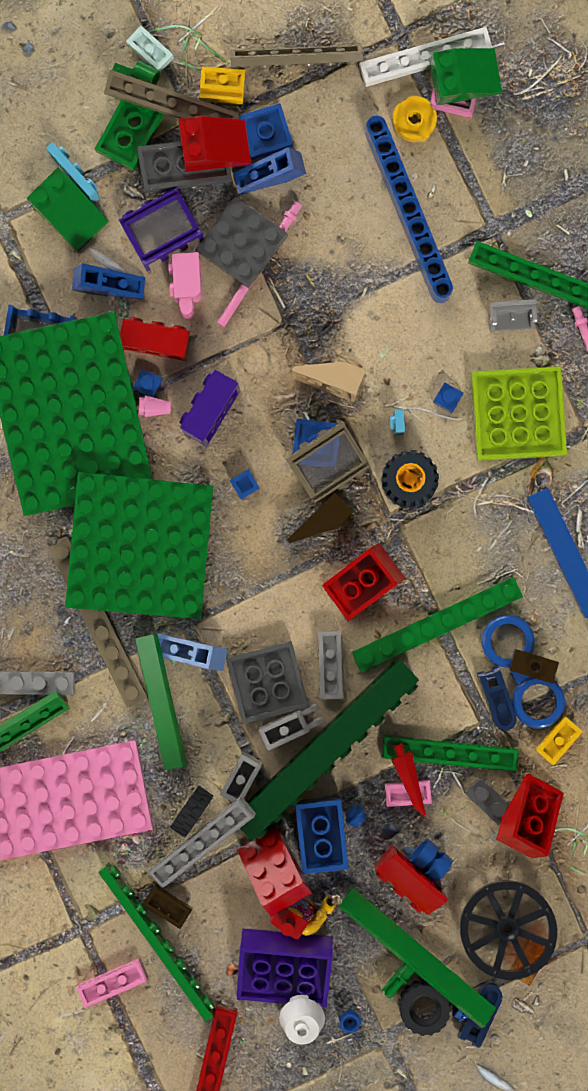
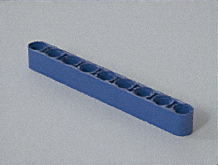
M372 116L368 119L365 135L429 293L436 303H445L452 294V282L387 123L381 116ZM376 126L379 127L381 131L373 132L370 128ZM385 146L389 151L384 153L378 148ZM393 166L398 171L395 173H391L387 170V168ZM401 186L404 187L406 191L404 193H398L395 190V188ZM410 206L414 209V212L406 213L403 208ZM418 226L422 229V233L416 234L411 228ZM423 246L428 247L431 253L423 254L420 248ZM432 266L436 267L439 270V273L435 275L431 274L428 271V268ZM444 287L447 290V294L440 295L436 288Z

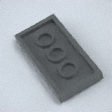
M181 141L137 147L144 193L232 182L230 167L185 172Z

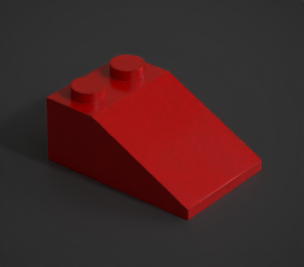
M207 116L179 118V133L185 172L251 165L245 120Z
M378 543L330 578L322 587L347 621H349L404 581L406 577L382 545Z
M529 773L526 774L501 819L496 840L531 859L549 856L564 793Z

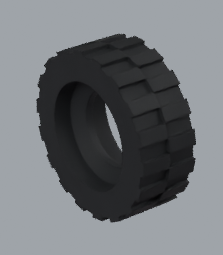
M199 785L170 828L185 838L214 795Z
M424 979L407 985L404 992L402 991L401 999H399L400 1015L405 1026L412 1033L420 1034V1036H432L434 1033H439L443 1027L445 1028L450 1018L449 1012H451L449 1000ZM423 996L431 998L436 1005L435 1013L427 1019L419 1018L413 1010L415 1001Z

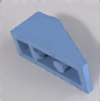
M158 633L163 658L205 669L223 671L227 648Z

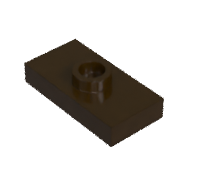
M514 649L508 670L553 684L559 662Z
M154 884L142 904L179 929H181L193 909L156 884Z

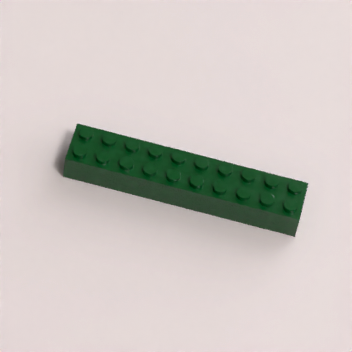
M396 658L247 801L256 815L240 829L251 841L256 837L258 839L262 838L269 830L268 827L272 821L277 823L285 815V810L289 805L294 807L302 799L301 795L306 789L310 791L318 784V777L322 773L327 775L335 767L334 763L339 757L344 759L352 751L351 745L356 741L358 743L363 741L368 736L367 730L372 725L377 727L385 719L384 714L389 709L394 711L402 703L401 697L405 694L410 695L417 689L418 685L416 683L419 679L400 659Z

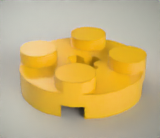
M410 96L405 101L399 103L394 110L392 119L395 134L408 142L426 141L433 133L437 122V113L430 105L431 103L420 96ZM413 115H417V119L421 121L417 122L416 124H412L409 118H412Z

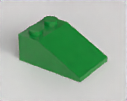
M454 48L432 53L429 63L437 106L502 94L495 48Z
M59 167L27 197L31 206L77 252L109 222Z

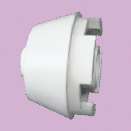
M297 995L291 997L290 1002L282 1008L279 1021L287 1037L292 1042L303 1045L311 1043L316 1039L324 1026L325 1014L319 1002L316 1003L309 999L307 995Z

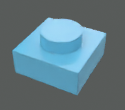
M404 409L394 410L393 416H390L389 419L390 429H394V435H403L405 432Z

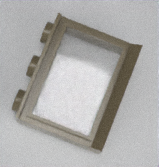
M337 419L335 421L337 425L328 431L325 429L320 431L318 437L311 442L300 444V449L290 456L287 453L283 455L314 503L325 501L330 497L329 494L336 489L341 490L349 484L348 481L354 477L359 478L367 472L366 469L371 467L344 421Z

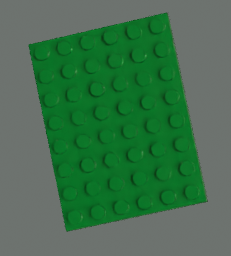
M116 312L0 336V419L24 516L74 506L78 472L153 479Z

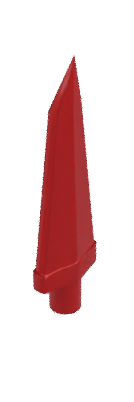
M402 743L396 744L394 749L397 757L391 759L392 764L395 766L414 808L426 817L412 751L405 753Z

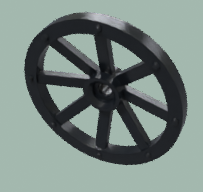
M513 880L491 882L478 889L464 906L460 919V935L463 947L470 960L481 971L492 977L503 980H518L529 977L546 965L556 947L558 933L555 915L546 899L527 884ZM516 890L507 916L503 913L493 892ZM523 893L533 898L541 906V909L515 920ZM485 896L488 897L499 918L498 921L472 913L477 903ZM546 915L548 939L519 927ZM469 921L496 928V930L471 944L468 934ZM506 924L511 925V931L503 930ZM518 936L545 946L540 956L531 964L517 940ZM500 937L495 962L491 966L482 960L475 951ZM508 941H511L523 968L514 970L501 969Z

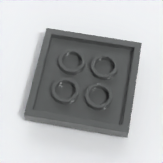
M235 197L195 250L242 285L249 288L286 240L288 234Z
M292 641L226 658L243 724L308 707Z

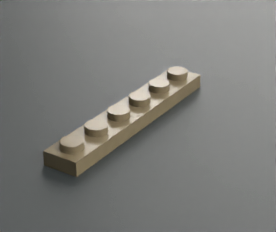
M362 44L231 50L230 60L231 67H236L237 69H246L249 66L268 68L271 65L290 67L292 64L313 66L314 63H323L324 65L331 66L338 62L354 65L363 61Z
M113 70L109 71L104 90L106 95L178 119L196 116L237 119L239 115L237 112Z

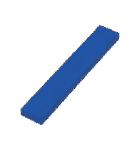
M546 488L527 497V500L583 617L588 618V570L549 489Z

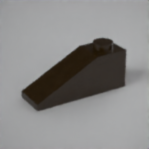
M334 493L287 539V542L293 544L336 530L340 526L345 528L353 520L351 515L354 511Z

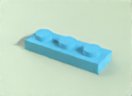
M53 142L48 145L46 149L49 155L93 204L100 198L96 192L98 187L90 178L86 180L82 176L84 172L76 162L72 165L68 160L70 156L63 147L57 148Z

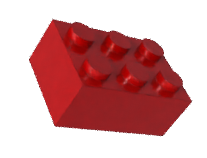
M277 827L269 830L262 838H256L237 849L258 899L271 917L312 893L286 838Z

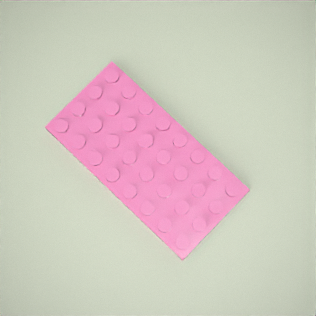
M137 740L0 767V860L153 830L154 828Z

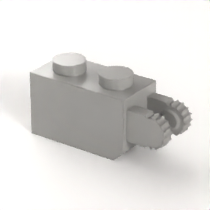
M318 704L303 710H296L259 727V732L267 750L269 751L310 732L311 728L324 723V717H318L309 723H306L304 718L305 715L316 712L319 709Z

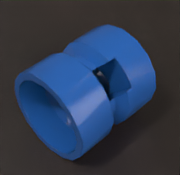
M425 839L416 848L409 860L419 870L424 869V874L434 883L446 874L453 862L443 851L438 852V847L429 839Z

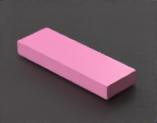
M138 958L77 985L76 988L84 1008H87L147 982L148 976L141 959Z

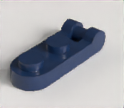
M499 666L493 667L488 672H478L477 677L495 726L501 730L512 729L516 724L517 718ZM495 679L497 685L490 687L488 681Z
M491 982L482 985L478 991L482 997L496 1008L487 1025L481 1028L468 1018L467 1020L465 1019L458 1032L459 1039L463 1041L467 1039L478 1048L481 1047L503 998L500 988ZM472 1026L478 1029L476 1033L471 1031Z

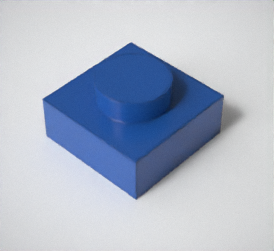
M141 369L133 390L155 398L163 378Z
M444 382L433 403L453 413L464 393Z
M249 469L229 480L241 500L260 489Z

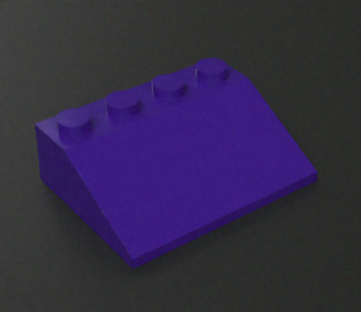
M242 928L236 1000L287 1004L290 1002L291 997L307 995L309 999L316 1003L319 1002L321 1007L327 1008L333 957V936L312 934L306 936L302 934L299 939H294L278 931Z

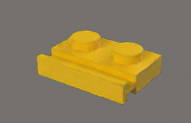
M202 66L199 100L204 102L243 104L246 70Z

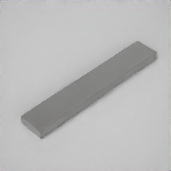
M240 796L155 864L148 873L163 889L254 818L256 815L255 811Z

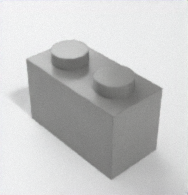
M243 751L220 795L231 802H234L240 796L244 799L262 766V761Z

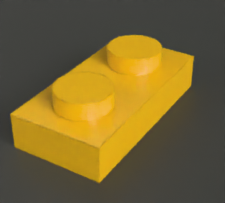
M563 716L537 746L535 751L554 766L583 731L567 717Z

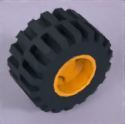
M406 450L401 451L400 454H395L386 463L382 474V488L386 493V497L393 504H397L401 508L409 507V509H413L414 507L424 505L434 495L438 487L439 473H437L436 464L432 463L430 457L424 456L425 453H416V450H411L410 452H406Z

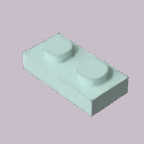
M142 26L126 41L127 46L148 65L160 72L174 59L173 54Z

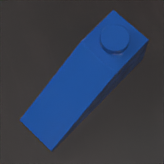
M287 147L234 172L233 175L238 194H244L289 182L305 175L306 170L301 152Z
M84 263L74 268L72 291L140 300L144 297L145 277Z

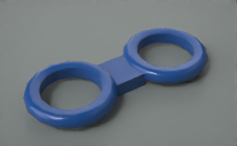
M502 615L494 618L487 624L482 633L481 644L484 654L490 662L499 667L509 669L511 659L501 658L492 649L491 636L495 629L504 624H513L519 627L525 637V647L522 651L531 654L534 650L535 638L531 627L525 620L514 615ZM510 671L517 685L513 692L512 705L518 719L523 724L538 729L546 728L556 723L565 710L566 701L563 689L555 680L552 684ZM536 684L549 687L556 699L553 712L543 719L529 717L524 712L521 704L525 690Z

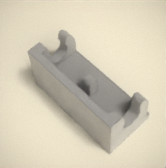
M536 299L492 302L488 307L490 332L534 329L535 323H537Z

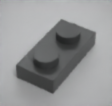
M479 777L467 789L465 794L499 826L509 804Z

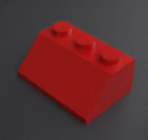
M392 844L374 864L377 871L375 873L376 876L384 883L389 881L394 885L393 890L401 898L406 896L410 899V905L417 912L421 913L423 911L429 915L448 901L444 890L436 882L434 883L422 870L415 867Z

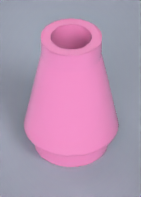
M146 395L145 397H139V415L151 417L170 414L171 401Z

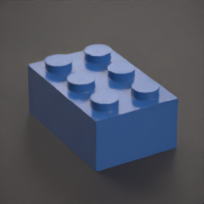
M332 796L300 800L295 806L303 874L349 869L341 797Z

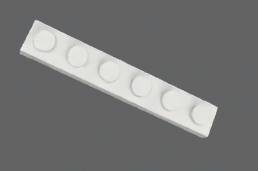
M483 27L360 62L359 67L365 87L430 69L429 61L433 52L454 48H492L487 28Z

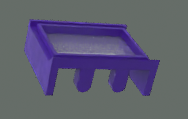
M177 188L166 190L161 194V197L154 201L148 200L144 202L141 208L135 211H128L119 219L123 230L147 272L151 270L149 264L158 259L164 262L169 259V253L177 249L185 251L188 249V243L198 238L201 242L204 239L202 231L199 229Z

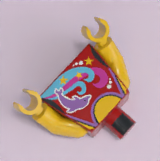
M326 896L321 903L320 911L316 906L301 899L273 917L270 916V923L280 929L283 935L291 936L294 939H299L302 934L306 936L315 934L326 920V914L333 912L337 901L333 906H329L326 902L329 896Z

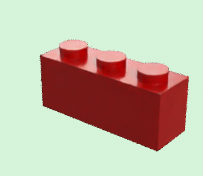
M130 317V320L123 319L120 335L124 350L186 361L191 335L186 330V327L173 325V328L166 327L164 323L152 321L151 324L144 323L142 319L137 317Z

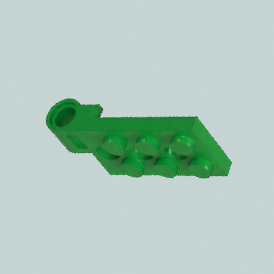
M137 61L130 77L157 85L160 71L141 61ZM120 100L94 148L95 151L135 172L139 164L137 147L150 144L165 114ZM132 118H139L141 120L140 125L137 127L130 126L129 122ZM122 137H129L131 139L127 146L119 144V140Z

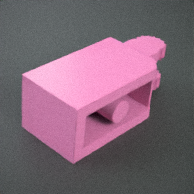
M199 252L172 254V261L168 262L169 274L173 275V283H170V295L175 298L176 303H179L183 318L188 320L195 313L194 302H199L203 298Z

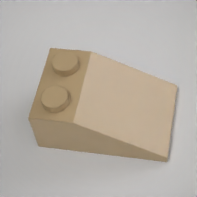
M350 361V363L335 362L293 367L292 379L354 403L366 370L362 369L363 366L354 361Z

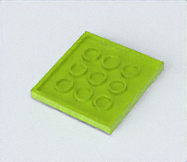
M561 366L474 371L471 373L477 461L567 455Z

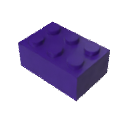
M216 369L212 374H207L203 381V390L201 393L197 392L191 401L193 405L189 413L185 412L179 421L182 432L205 447L209 445L241 391L239 383Z

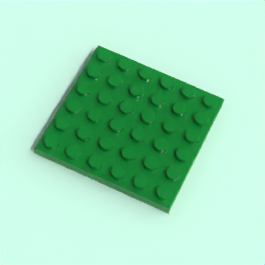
M78 472L65 608L201 619L213 486Z

